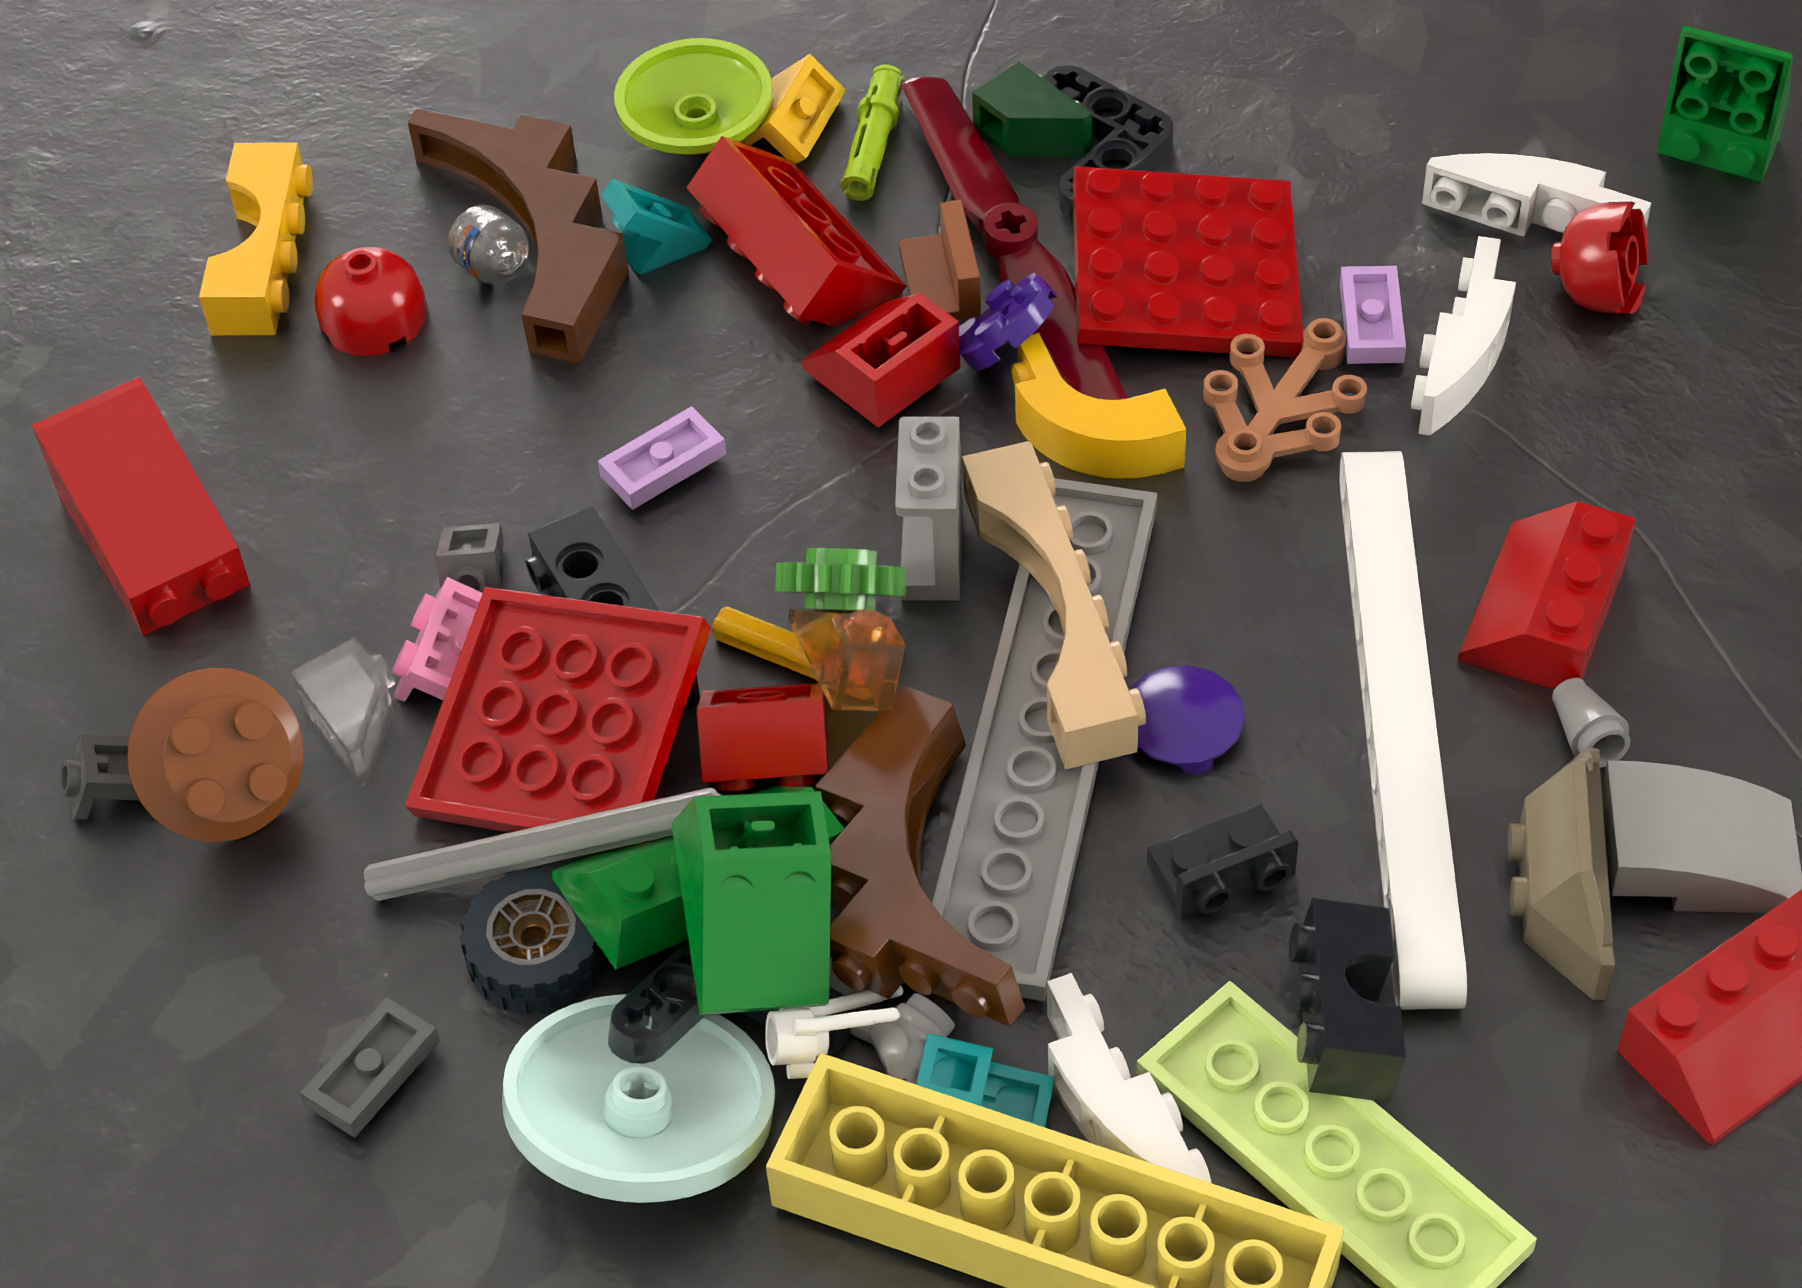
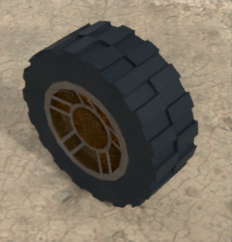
M529 867L526 871L516 872L514 870L505 873V877L497 881L492 880L484 885V890L478 896L474 895L468 903L469 910L467 914L462 916L460 925L463 934L460 935V942L471 981H475L477 991L484 999L488 997L493 1001L494 1006L502 1010L508 1008L515 1010L516 1014L528 1015L529 1012L546 1014L553 1012L552 1009L570 1006L576 1002L575 999L583 993L586 995L594 987V980L597 976L601 977L605 968V954L552 880L554 868L549 871L541 870L540 867ZM540 938L541 943L539 945L531 946L532 939Z

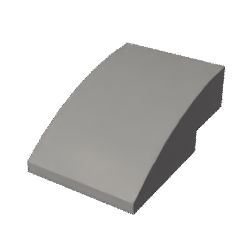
M1607 760L1601 786L1611 896L1672 897L1673 911L1768 913L1802 889V871L1790 799L1764 787L1711 771L1651 762Z

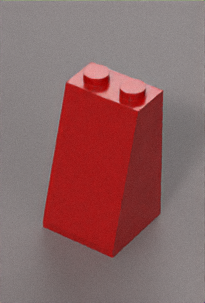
M140 377L31 425L61 503L143 636L163 626L170 625L178 619L217 600L227 598L234 592L250 585L239 547Z

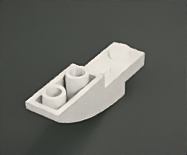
M1493 153L1457 154L1430 158L1426 166L1422 199L1423 205L1523 237L1532 223L1564 233L1565 227L1580 211L1594 204L1606 202H1635L1632 209H1641L1647 227L1651 202L1603 188L1606 176L1604 171L1549 158Z
M1478 236L1474 259L1463 257L1458 291L1468 292L1467 298L1455 297L1453 313L1440 312L1436 335H1424L1419 367L1429 369L1428 376L1416 375L1411 409L1421 410L1418 434L1430 436L1455 417L1483 386L1502 350L1510 323L1516 282L1495 279L1501 239Z
M1072 973L1047 981V1016L1059 1039L1048 1044V1075L1055 1077L1053 1088L1083 1135L1092 1144L1211 1183L1210 1173L1201 1152L1197 1148L1188 1150L1180 1134L1183 1131V1122L1173 1096L1169 1092L1160 1094L1150 1072L1131 1078L1127 1063L1118 1047L1108 1048L1101 1034L1104 1031L1103 1017L1094 996L1091 993L1082 995Z

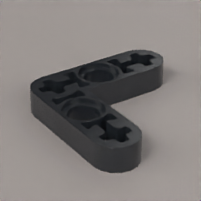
M1073 65L1056 66L1044 75L1054 87L1074 101L1081 102L1092 113V135L1102 140L1060 179L1059 207L1068 218L1073 219L1072 181L1075 166L1107 168L1103 165L1109 160H1123L1130 164L1123 170L1151 171L1171 152L1173 122L1164 112ZM1110 108L1118 110L1120 114L1114 117H1101L1096 115L1095 112L1099 109Z
M689 939L617 1003L612 1010L608 1046L611 1052L619 1059L637 1064L654 1062L662 1057L705 1016L699 1015ZM829 986V999L845 996ZM668 989H681L689 992L694 998L688 1001H673L666 998L661 992ZM779 1009L740 1013L766 1026L768 1013L770 1011H779ZM854 1009L847 1010V1011H843V1012H839V1013H835V1014H831V1015L851 1013V1012H854ZM650 1016L652 1017L651 1030L645 1028L649 1024ZM851 1028L829 1031V1048L827 1053L838 1051L846 1046L850 1039Z

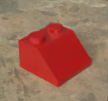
M824 682L705 690L702 692L697 706L702 783L717 782L718 790L737 791L753 788L755 786L754 779L779 777V785L804 786L816 783L817 774H826L828 772Z

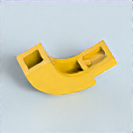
M1039 333L1032 334L1018 346V363L1011 365V374L1015 386L1016 424L1026 439L1031 441L1032 445L1039 452L1071 470L1103 478L1134 479L1185 468L1186 427L1166 389L1121 400L1093 398L1076 391L1063 380Z

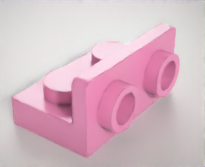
M447 577L436 597L425 593L411 622L412 627L420 630L416 642L405 641L392 669L393 674L401 677L393 697L405 702L412 689L417 688L444 700L480 602L481 592Z

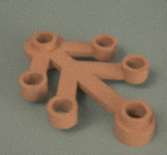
M1319 318L1313 320L1303 330L1304 343H1302V351L1275 389H1273L1263 365L1265 350L1263 340L1253 334H1241L1232 340L1230 363L1236 370L1240 371L1257 411V414L1248 426L1236 405L1238 394V380L1236 376L1228 371L1217 370L1205 377L1203 399L1207 405L1214 409L1224 433L1216 443L1215 457L1227 477L1239 482L1253 481L1264 474L1275 457L1313 449L1317 451H1330L1337 447L1340 442L1341 422L1338 417L1331 413L1353 414L1361 411L1366 404L1367 385L1365 381L1355 375H1343L1334 381L1332 390L1299 397L1317 370L1333 369L1344 360L1346 335L1336 321L1328 318ZM1241 352H1252L1253 354L1247 355ZM1224 388L1226 391H1216L1214 389ZM1343 393H1353L1355 395L1346 396ZM1308 418L1306 429L1273 434L1279 424ZM1318 430H1326V431H1329L1330 433L1322 434V433H1318L1317 431H1318Z

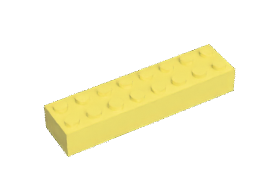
M823 1053L819 1054L766 1165L772 1206L1006 1288H1332L1339 1268L1345 1229L1344 1227Z

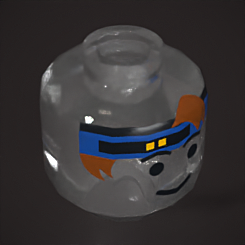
M480 204L468 208L455 220L448 236V250L454 262L481 283L496 285L508 281L520 271L526 262L529 252V240L523 227L496 206Z

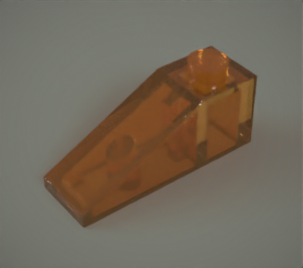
M815 609L789 610L788 621L832 710L892 711L906 646L890 616L866 609L854 612Z

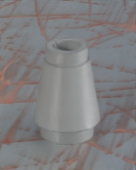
M1580 678L1567 679L1555 688L1552 694V701L1556 706L1574 757L1586 748H1595L1600 751V768L1606 767L1607 760L1621 759L1628 751L1631 741L1628 735V722Z

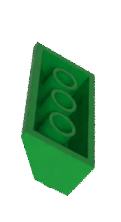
M771 786L753 794L809 792L815 790L812 787ZM823 802L829 844L831 845L844 830V827ZM673 835L605 850L552 871V880L615 970L688 940Z

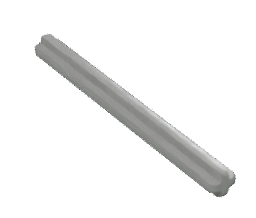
M706 788L370 864L364 870V887L369 896L381 901L672 836V822L694 797L721 796V794L717 793L713 788Z

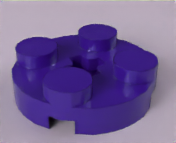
M1036 273L1026 276L1016 286L1010 279L1004 281L985 299V303L989 308L978 319L971 318L959 327V355L975 371L985 369L1001 360L994 350L1008 343L1016 349L1029 338L1052 312L1055 304L1051 299L1056 298L1057 293L1043 277L1038 276Z

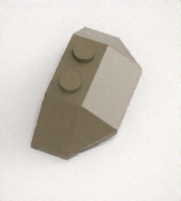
M1586 748L1525 797L1520 823L1509 824L1507 841L1508 861L1519 862L1520 877H1512L1510 910L1512 916H1522L1524 943L1592 1000L1606 1001L1615 968V956L1612 937L1600 751L1595 748Z

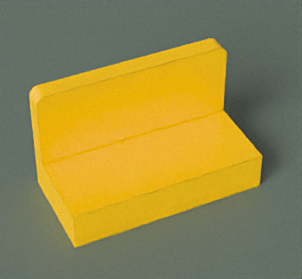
M811 54L771 79L773 88L771 109L763 123L753 133L741 140V143L750 146L764 137L786 159L793 161L795 165L807 158L846 91Z

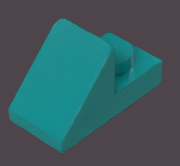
M615 179L610 181L600 195L614 214L611 218L612 222L623 233L627 262L637 274L650 272L704 250L712 241L689 207Z

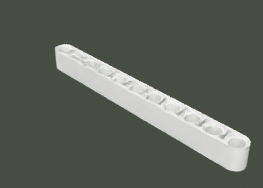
M1401 451L1342 452L1340 458V495L1384 907L1390 910L1395 954L1391 965L1395 1006H1400L1401 1010L1465 1009L1467 999L1466 961L1403 454Z

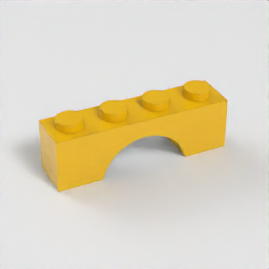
M234 143L226 177L227 187L236 218L256 226V229L239 246L225 253L208 257L199 299L211 336L276 335L280 313H286L289 307L287 278L288 273H295L297 268L295 239L296 235H302L305 230L303 201L304 197L312 195V169L309 164H303L298 143Z

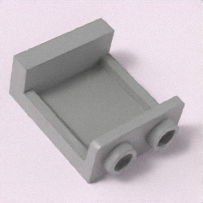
M902 417L899 420L895 497L896 514L903 516L901 567L907 568L906 596H901V600L960 601L963 500L959 417Z

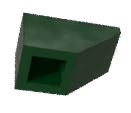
M1019 61L972 91L973 124L982 138L1008 157L1083 158L1092 150V113L1081 102L1074 101L1054 87L1044 76L1037 75Z

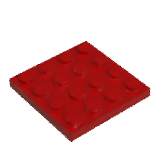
M1075 166L1072 186L1077 344L1230 353L1231 342L1235 337L1241 334H1253L1263 340L1265 345L1264 356L1297 358L1302 351L1304 338L1290 181ZM1241 352L1247 355L1253 354L1252 352Z
M485 587L407 797L405 807L415 817L511 833L654 800L711 627L704 617Z

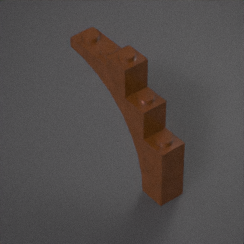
M415 109L408 121V127L416 162L453 172L483 187L511 209L533 240L538 252L535 281L521 314L529 353L580 364L629 270L623 233L597 228L603 217L597 179L572 173L577 165L571 125L521 115L513 129Z
M903 686L815 786L817 791H821L823 802L844 827V830L830 845L831 898L838 906L844 909L830 925L832 970L842 983L856 991H862L865 988L890 999L901 984L905 982L918 993L924 995L934 993L956 1003L964 1012L973 1017L983 1018L986 1016L1010 1027L1025 1009L1012 966L968 941L941 917L921 886L919 853L926 816L943 778L965 749L966 743L953 703Z

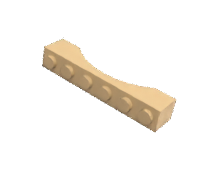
M1031 441L962 456L964 497L979 538L1003 550L1024 566L1047 592L1060 617L1065 638L1059 661L1047 683V722L1065 770L1137 752L1138 726L1146 724L1143 700L1137 688L1128 690L1124 677L1127 676V665L1123 649L1119 641L1109 642L1106 634L1109 622L1104 601L1100 594L1091 596L1087 586L1091 582L1087 558L1082 549L1073 550L1070 542L1073 539L1071 519L1066 506H1056L1053 496L1056 495V488L1049 463H1039Z

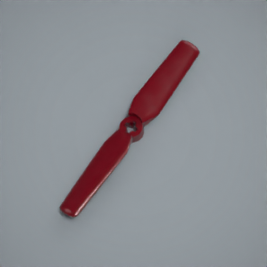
M934 76L913 77L902 83L904 93L955 200L961 199L964 213L983 234V243L987 252L999 259L1000 284L1010 279L1016 286L1026 276L1036 273L1038 276L1043 277L1057 293V297L1051 299L1055 304L1052 312L1033 334H1040L1060 376L1070 387L1084 395L1103 400L1128 399L1103 345L1077 344L1075 287L1065 267L1038 241V220L1036 214L1030 208L1019 203L1018 195L948 81Z

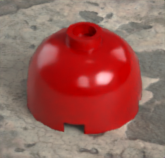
M1633 201L1594 204L1580 211L1565 227L1561 242L1553 244L1551 251L1553 274L1561 276L1563 287L1576 304L1590 311L1606 314H1634L1640 307L1646 283H1635L1638 266L1648 265V238L1644 215L1641 209H1632L1635 205Z
M360 247L344 252L330 261L317 281L314 296L315 313L321 332L329 337L330 344L337 350L356 356L381 355L390 352L389 344L405 337L407 344L418 335L426 323L428 306L424 290L414 268L395 252L380 247Z

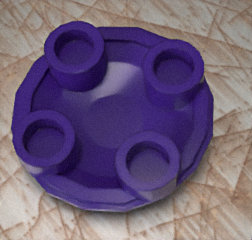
M1192 665L1165 666L1145 674L1130 688H1137L1140 692L1146 714V724L1138 726V749L1155 760L1179 765L1182 770L1191 774L1203 773L1212 767L1215 758L1222 756L1239 739L1245 723L1243 701L1230 682L1211 670Z

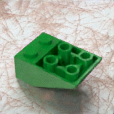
M1683 25L1656 153L1762 182L1779 142L1789 102L1793 54Z
M821 791L694 797L674 819L672 830L699 1015L826 1006L829 1004L831 850Z

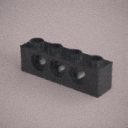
M592 505L528 532L533 557L526 559L525 563L530 578L539 592L548 590L550 595L555 597L659 611ZM697 673L684 712L698 706L700 692Z

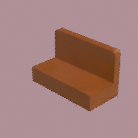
M960 199L940 202L941 234L907 238L899 241V252L909 295L920 292L955 319L981 316L980 274L962 201Z

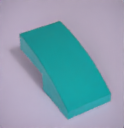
M927 1034L916 1085L1045 1128L1055 1080L1054 1076L991 1062L993 1048L935 1034Z

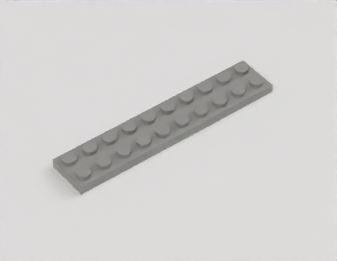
M1054 478L1056 495L1053 496L1056 506L1065 505L1068 510L1073 529V539L1070 540L1073 550L1082 549L1087 558L1091 582L1087 586L1091 596L1100 594L1104 601L1109 622V628L1106 630L1109 642L1119 641L1124 652L1157 511L1158 493ZM1019 564L932 904L941 917L968 941L1012 966L1022 998L1045 1001L1047 981H1050L1099 762L1066 770L1064 768L1047 722V683L1059 661L1065 637L1060 617L1047 592L1024 566Z

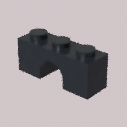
M1312 898L1303 924L1295 923L1292 927L1289 940L1290 962L1298 963L1299 972L1293 989V1009L1295 1012H1302L1303 1023L1300 1026L1297 1039V1060L1299 1063L1307 1064L1309 1092L1389 1102L1406 1060L1401 1007L1368 1001H1378L1395 957L1389 908Z

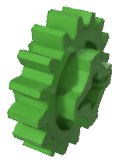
M807 548L806 563H776L775 592L805 593L806 609L875 611V596H906L907 568L876 566L877 551L866 549Z

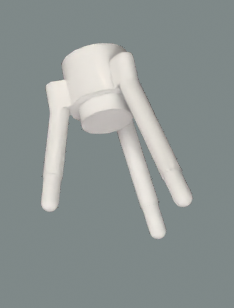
M902 986L897 989L891 998L899 997L903 993ZM869 990L829 999V1004L826 1006L770 1011L767 1015L765 1028L766 1049L769 1061L772 1065H786L788 1079L808 1078L815 1063L813 1062L816 1056H819L820 1053L827 1055L829 1031L896 1021L900 1017V1012L896 1008H886L831 1015L887 1000V998Z

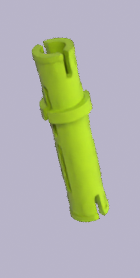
M885 64L874 68L871 74L868 93L858 105L856 116L859 124L849 153L848 163L840 182V189L844 190V195L852 200L865 201L872 197L878 170L880 169L886 148L888 134L898 122L900 111L897 102L905 77L904 75L899 76L901 75L900 69L892 65Z

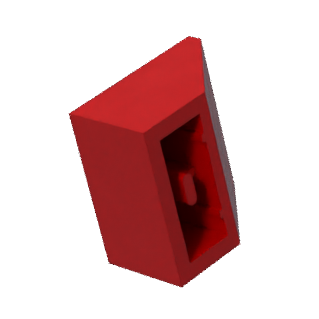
M920 292L891 300L875 308L801 361L802 369L879 428L960 369L959 321Z

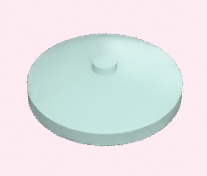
M627 994L588 999L562 1008L535 1024L515 1045L507 1061L503 1079V1116L509 1135L518 1150L538 1170L551 1179L584 1194L603 1199L636 1203L663 1202L691 1197L720 1186L738 1175L757 1157L770 1133L775 1100L774 1079L770 1066L756 1043L738 1026L719 1014L705 1015L662 1057L654 1062L644 1064L629 1063L619 1059L611 1052L608 1046L611 1012L616 1004ZM666 997L673 1001H682L675 998ZM650 1016L649 1024L645 1028L651 1030L652 1017Z

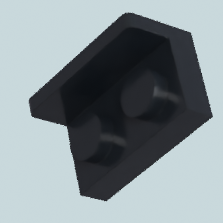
M1258 804L1148 847L1147 863L1179 918L1183 920L1200 912L1209 914L1219 911L1228 905L1231 900L1258 889L1267 891L1283 884L1296 873L1299 842L1292 831L1280 834L1263 805Z

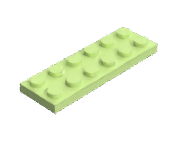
M1228 981L1137 1060L1136 1074L1138 1076L1150 1072L1161 1095L1169 1092L1183 1116L1288 1208L1344 1227L1341 1254L1380 1288H1496L1534 1252L1537 1241L1535 1236L1373 1100L1309 1092L1307 1064L1299 1063L1297 1060L1298 1037L1231 981Z

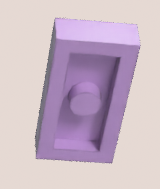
M1397 266L1341 267L1340 293L1344 332L1346 335L1347 364L1404 363L1406 341Z
M691 406L597 462L600 476L633 510L725 456L727 453L725 439Z

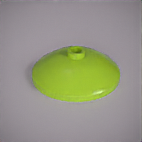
M709 38L673 41L643 53L623 71L614 91L615 110L623 129L639 143L655 150L675 155L708 154L721 136L740 142L763 123L773 101L771 76L765 64L755 54L737 44Z

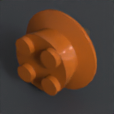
M231 668L197 669L175 677L164 684L141 708L129 737L127 751L128 770L138 799L149 814L167 829L198 841L224 842L248 836L268 825L283 811L291 800L303 769L304 744L302 732L288 702L275 688L264 680L247 672Z

